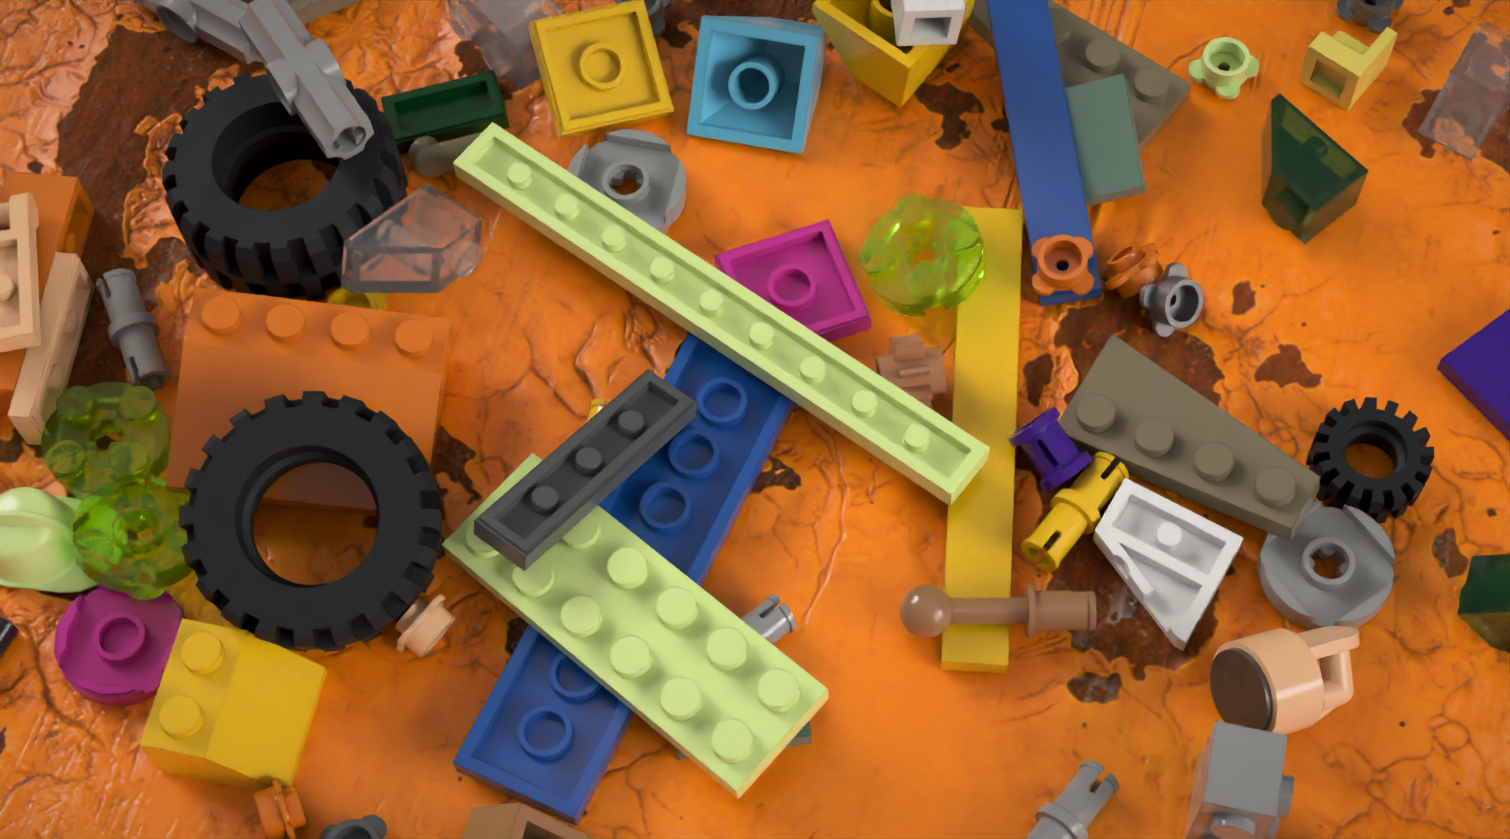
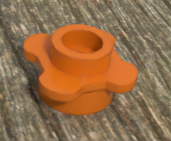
M1064 234L1038 239L1031 249L1032 257L1037 260V273L1032 277V287L1035 292L1042 296H1049L1054 291H1071L1078 296L1090 292L1094 285V277L1088 272V260L1093 256L1094 250L1092 243L1084 237H1073ZM1065 262L1069 267L1067 270L1061 271L1057 268V264Z
M1151 242L1140 247L1138 243H1132L1115 253L1107 261L1109 269L1102 275L1107 289L1112 290L1116 288L1122 298H1129L1140 293L1147 283L1153 284L1163 274L1164 269L1158 262L1160 254L1156 250L1155 244Z

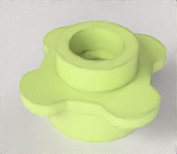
M1221 37L1211 40L1205 46L1201 59L1190 62L1188 75L1195 82L1206 83L1211 89L1216 91L1218 97L1234 99L1240 93L1241 84L1247 78H1253L1258 74L1259 62L1254 56L1250 55L1248 48L1239 40ZM1219 68H1225V69H1227L1228 71H1223V70H1220Z

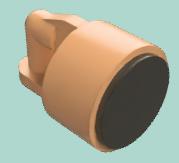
M1326 626L1295 634L1287 629L1276 628L1224 643L1216 651L1210 670L1211 693L1219 715L1226 723L1283 735L1314 725L1337 706L1349 702L1353 696L1354 687L1350 650L1360 645L1358 629L1350 626ZM1316 659H1319L1320 668L1318 666Z

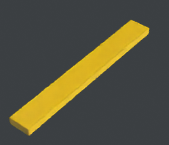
M962 206L952 423L989 446L990 450L986 463L951 506L948 505L944 592L949 598L1011 597L1015 447L1011 445L1008 438L1016 432L1023 209ZM1010 624L949 625L942 632L940 670L1007 674Z

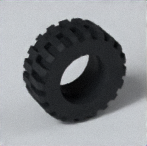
M246 72L233 77L234 84L224 90H221L219 86L215 87L202 98L205 104L199 110L192 107L179 123L183 133H174L165 152L169 161L162 168V184L167 192L165 199L192 257L200 268L206 269L210 279L222 288L231 289L234 286L236 292L265 294L272 297L289 299L305 295L307 301L325 298L324 291L338 285L341 288L357 283L358 278L356 274L364 268L369 272L373 271L385 259L382 250L383 246L391 248L396 244L402 232L400 221L407 216L409 204L406 191L408 182L391 125L385 113L379 111L376 100L365 90L360 88L354 90L352 81L345 78L346 87L356 98L362 110L368 115L374 135L368 139L363 151L346 160L341 157H326L299 115L296 113L291 116L274 91L267 74L251 77L250 73ZM294 160H316L337 167L333 178L322 191L297 206L282 210L264 211L238 204L242 194L256 177L281 163Z
M304 391L302 399L290 401L284 394L264 399L265 409L252 415L245 408L230 418L229 421L234 428L221 440L213 434L201 449L208 455L201 469L190 468L184 487L191 491L189 504L179 506V527L186 531L188 542L181 546L186 566L194 569L199 579L195 585L206 601L213 603L222 612L221 616L235 627L255 634L256 638L286 649L304 652L307 650H323L325 652L344 650L346 645L358 641L366 643L383 635L381 630L396 620L398 622L420 592H427L435 577L432 574L436 559L442 557L443 547L441 544L445 541L442 535V520H445L443 500L437 488V480L418 446L411 437H408L400 429L397 422L381 410L376 413L367 408L361 400L343 395L341 400L331 399L324 391ZM313 462L333 463L352 471L361 478L374 498L378 524L373 546L360 565L339 580L321 585H303L288 581L273 572L257 550L253 536V526L258 505L267 489L286 472Z

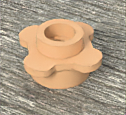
M443 594L437 595L430 604L420 597L405 612L395 626L402 633L397 641L398 646L396 650L402 653L408 647L421 659L443 637L456 619L443 607V601L446 598Z

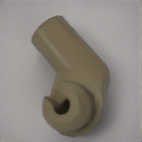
M481 133L439 143L430 136H422L416 139L409 148V157L413 161L412 168L420 176L430 179L454 172L453 162Z

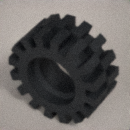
M1365 397L1360 409H1358L1355 399L1345 401L1340 412L1334 407L1326 415L1324 422L1320 423L1307 454L1306 464L1310 465L1309 469L1320 476V487L1316 498L1319 501H1325L1331 496L1334 499L1331 507L1342 510L1344 505L1359 509L1366 514L1371 513L1372 518L1378 524L1385 523L1390 512L1394 519L1400 517L1405 513L1409 505L1412 507L1416 502L1433 469L1430 465L1435 457L1434 446L1425 447L1431 437L1426 426L1413 431V427L1418 419L1415 414L1409 410L1401 419L1395 415L1399 404L1388 400L1384 410L1377 409V397ZM1356 443L1374 445L1390 456L1394 466L1393 472L1381 479L1363 476L1349 466L1345 458V450Z

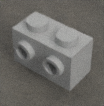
M1215 721L1195 766L1184 839H1274L1280 817L1286 819L1288 816L1294 789V776L1283 774L1288 735Z

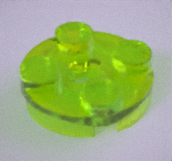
M918 193L902 197L896 203L895 208L885 214L873 226L859 253V262L876 298L888 309L898 314L912 317L926 316L923 309H933L942 304L945 310L959 305L976 289L986 269V255L983 250L984 241L973 216L956 203L936 198L927 199L924 195ZM932 248L937 256L932 262L922 260L917 266H912L914 261L912 256L921 249Z
M103 382L88 387L73 386L64 390L58 396L56 401L57 409L48 418L42 433L41 452L55 480L62 484L68 493L79 500L91 503L118 502L139 493L136 488L137 485L145 482L152 474L157 479L166 469L169 462L172 426L152 390L144 386H132L130 383ZM109 432H116L118 436H123L121 441L111 442L108 451L99 452V448L95 443L100 436Z
M144 477L145 485H132L124 488L123 480L107 483L94 490L81 502L73 519L74 534L72 543L76 564L96 583L112 590L125 591L130 597L137 600L157 598L164 592L165 587L181 581L194 570L186 566L181 546L188 543L187 534L184 529L179 527V506L189 504L190 494L167 492L166 479L158 477ZM147 528L152 529V536L144 540L128 539V534L126 533L129 530L141 533Z

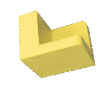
M1387 27L1374 43L1368 47L1342 31L1337 32L1333 37L1321 31L1308 46L1298 82L1348 111L1387 66L1398 33Z

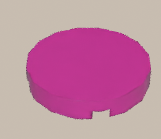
M140 577L111 578L97 584L99 589L90 592L86 597H83L81 594L68 605L56 627L54 655L64 678L83 698L107 707L130 706L156 696L182 618L186 619L179 603L160 584Z

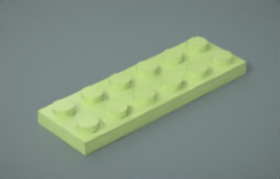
M532 453L441 544L446 555L733 796L739 799L829 699L828 688L599 505L525 571L474 535V520L542 462L539 457Z

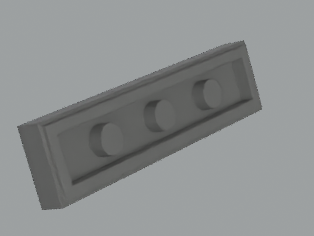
M647 369L474 520V535L523 571L527 570L696 416L697 402Z

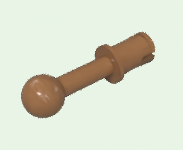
M1033 584L1025 585L1024 597L949 598L943 590L936 586L918 585L904 595L899 607V615L903 626L911 634L921 638L938 636L949 625L1025 624L1027 638H1034L1035 631L1096 629L1095 592L1070 590L1035 591Z

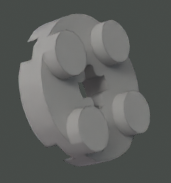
M622 129L605 134L606 141L594 145L591 149H589L587 143L577 151L568 166V172L661 233L667 234L668 227L678 219L684 209L687 199V182L682 161L680 160L679 162L678 158L671 153V146L664 139L642 130ZM626 178L636 179V187L639 190L632 194L622 195L618 194L617 190L611 189L612 185H623Z
M1323 501L1312 502L1292 541L1269 532L1267 533L1256 564L1257 575L1261 581L1263 591L1271 604L1284 617L1293 623L1301 625L1303 630L1308 631L1326 626H1350L1357 628L1371 620L1381 610L1391 593L1394 582L1392 565L1395 562L1392 543L1381 526L1363 511L1344 505L1342 510L1334 507H1320ZM1318 554L1323 560H1329L1332 557L1337 558L1341 562L1336 572L1338 578L1329 579L1328 577H1321L1313 570L1315 563L1311 556Z

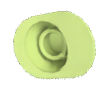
M32 487L14 488L0 494L1 586L55 593H76L96 587L97 584L104 582L117 571L126 552V533L119 518L106 506L85 499L51 495L44 490Z

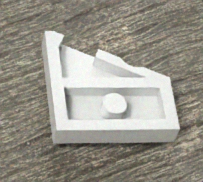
M1127 478L1123 480L1097 525L1093 536L1095 544L1173 646L1184 651L1244 539Z

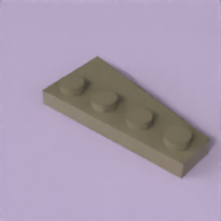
M976 0L969 25L994 49L986 0ZM1047 0L1064 88L1124 74L1128 84L1140 153H1142L1189 98L1192 84L1054 1Z
M1114 334L1110 335L1058 421L1079 451L1087 450L1091 457L1097 452L1109 453L1115 457L1109 465L1116 468L1121 461L1130 475L1288 541H1292L1319 491V475Z

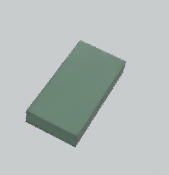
M1124 74L1064 88L1087 205L1092 206L1148 192L1128 84Z

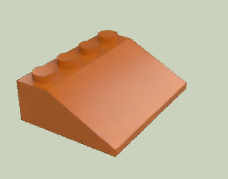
M196 287L182 348L166 478L167 492L191 494V491L184 487L190 468L201 469L208 456L201 449L213 434L221 440L234 428L229 421L230 418L245 408L253 415L266 408L264 399L284 394L289 401L302 399L304 391H324L329 398L341 400L343 395L363 401L367 408L376 413L381 410L396 421L400 429L413 439L433 472L451 360V318ZM328 462L308 463L286 472L267 489L260 501L261 503L377 516L374 498L364 481L352 471Z

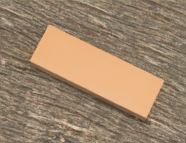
M55 252L40 303L41 345L29 347L26 350L7 414L25 442L31 445L48 446L49 442L52 441L95 289V285L77 254Z

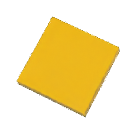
M633 0L530 21L528 30L558 140L667 117L674 112L644 0Z

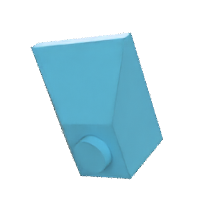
M702 16L686 134L802 154L822 80L828 36L821 25L773 17Z

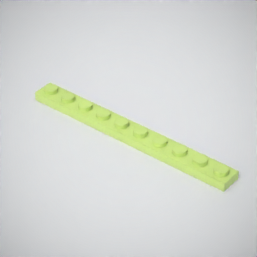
M492 122L453 162L455 174L458 178L949 506L953 504L988 460L989 446Z

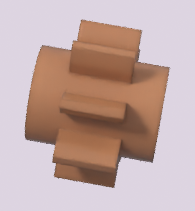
M920 334L889 338L891 348L889 354L875 357L876 373L932 409L931 399H933V395L946 394L947 391L946 373L940 348L932 347L925 349L924 341H921Z

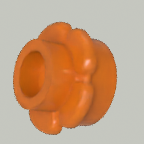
M273 778V786L253 792L266 838L297 839L294 829L306 826L307 822L296 786L282 790L279 779Z

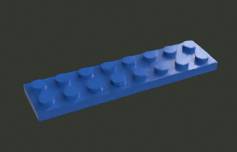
M689 332L663 380L697 402L695 418L598 505L701 587L796 403ZM528 624L457 753L453 765L457 772L577 826L635 713Z

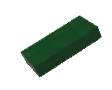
M495 70L381 98L383 110L391 125L400 155L409 153L411 144L422 136L433 137L439 143L481 133L492 122L503 129L510 128Z

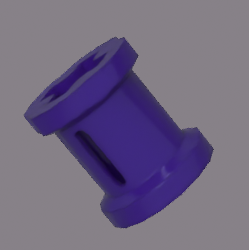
M1055 406L1027 422L1008 438L1013 447H1022L1043 478L1040 481V485L1045 492L1064 483L1093 460L1087 450L1079 451L1059 424L1057 420L1061 414Z

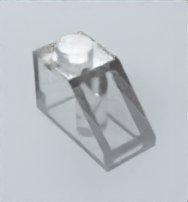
M426 183L344 241L341 287L350 293H439L457 278L467 277L478 265L482 254L480 238L483 218Z

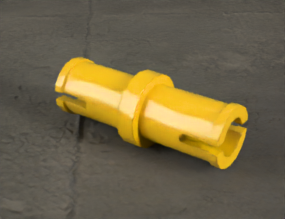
M1097 452L1092 457L1093 460L1071 487L1059 490L1051 499L1050 505L1052 510L1030 537L1026 538L1021 544L1022 552L1030 562L1045 543L1050 545V549L1037 563L1036 567L1046 572L1055 571L1059 567L1061 560L1082 534L1088 535L1096 529L1101 520L1100 512L1118 491L1125 478L1129 479V472L1121 461L1105 480L1101 478V474L1114 460L1115 457L1106 452Z

